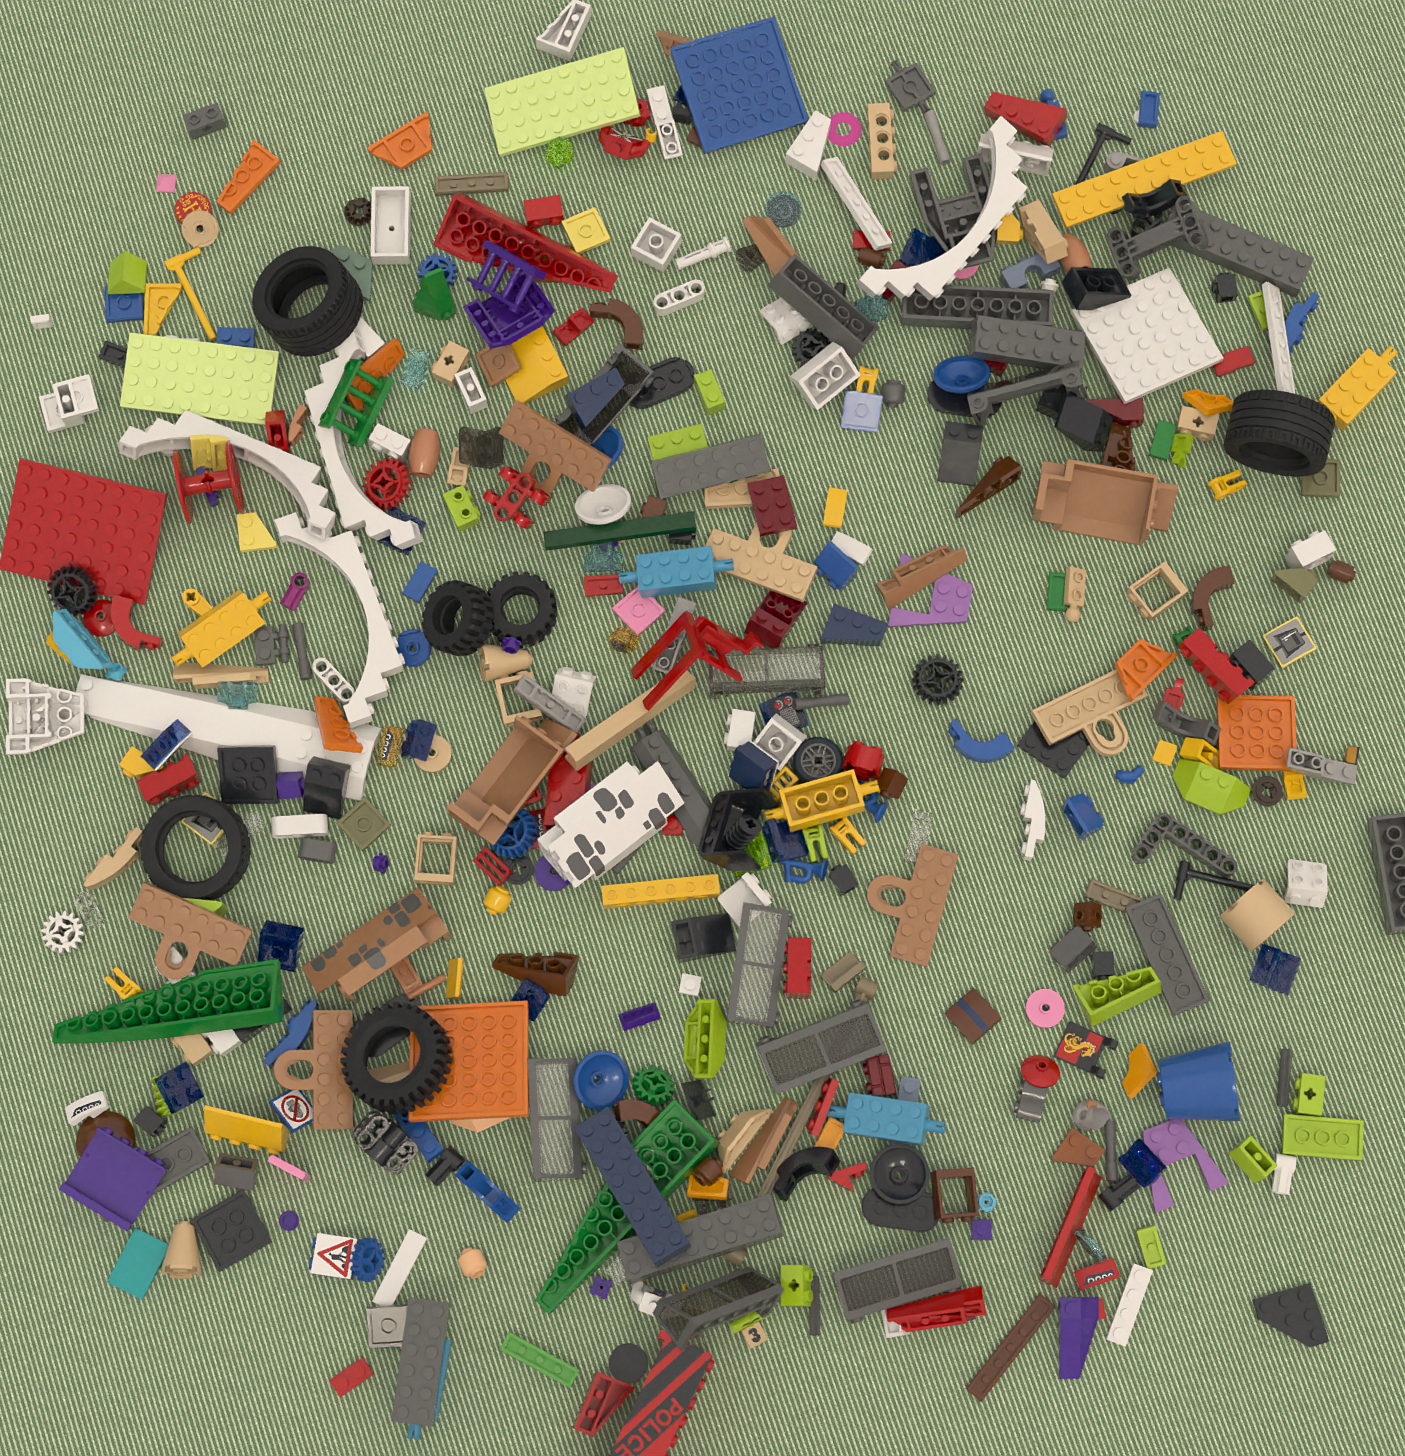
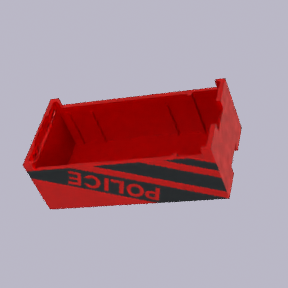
M661 1329L658 1337L664 1344L609 1456H670L667 1452L670 1447H675L679 1436L676 1434L679 1428H684L688 1420L685 1415L688 1409L693 1410L697 1401L694 1396L697 1391L701 1392L705 1385L704 1375L706 1372L710 1374L715 1364V1361L712 1360L713 1355L688 1343V1348L680 1350L668 1333Z

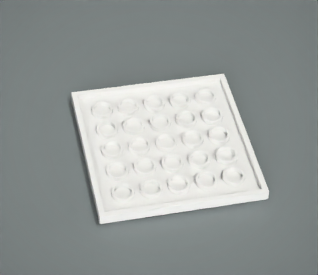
M1170 268L1128 285L1127 288L1132 295L1128 299L1094 310H1076L1075 308L1071 310V315L1081 332H1086L1085 339L1124 404L1218 364L1224 359Z

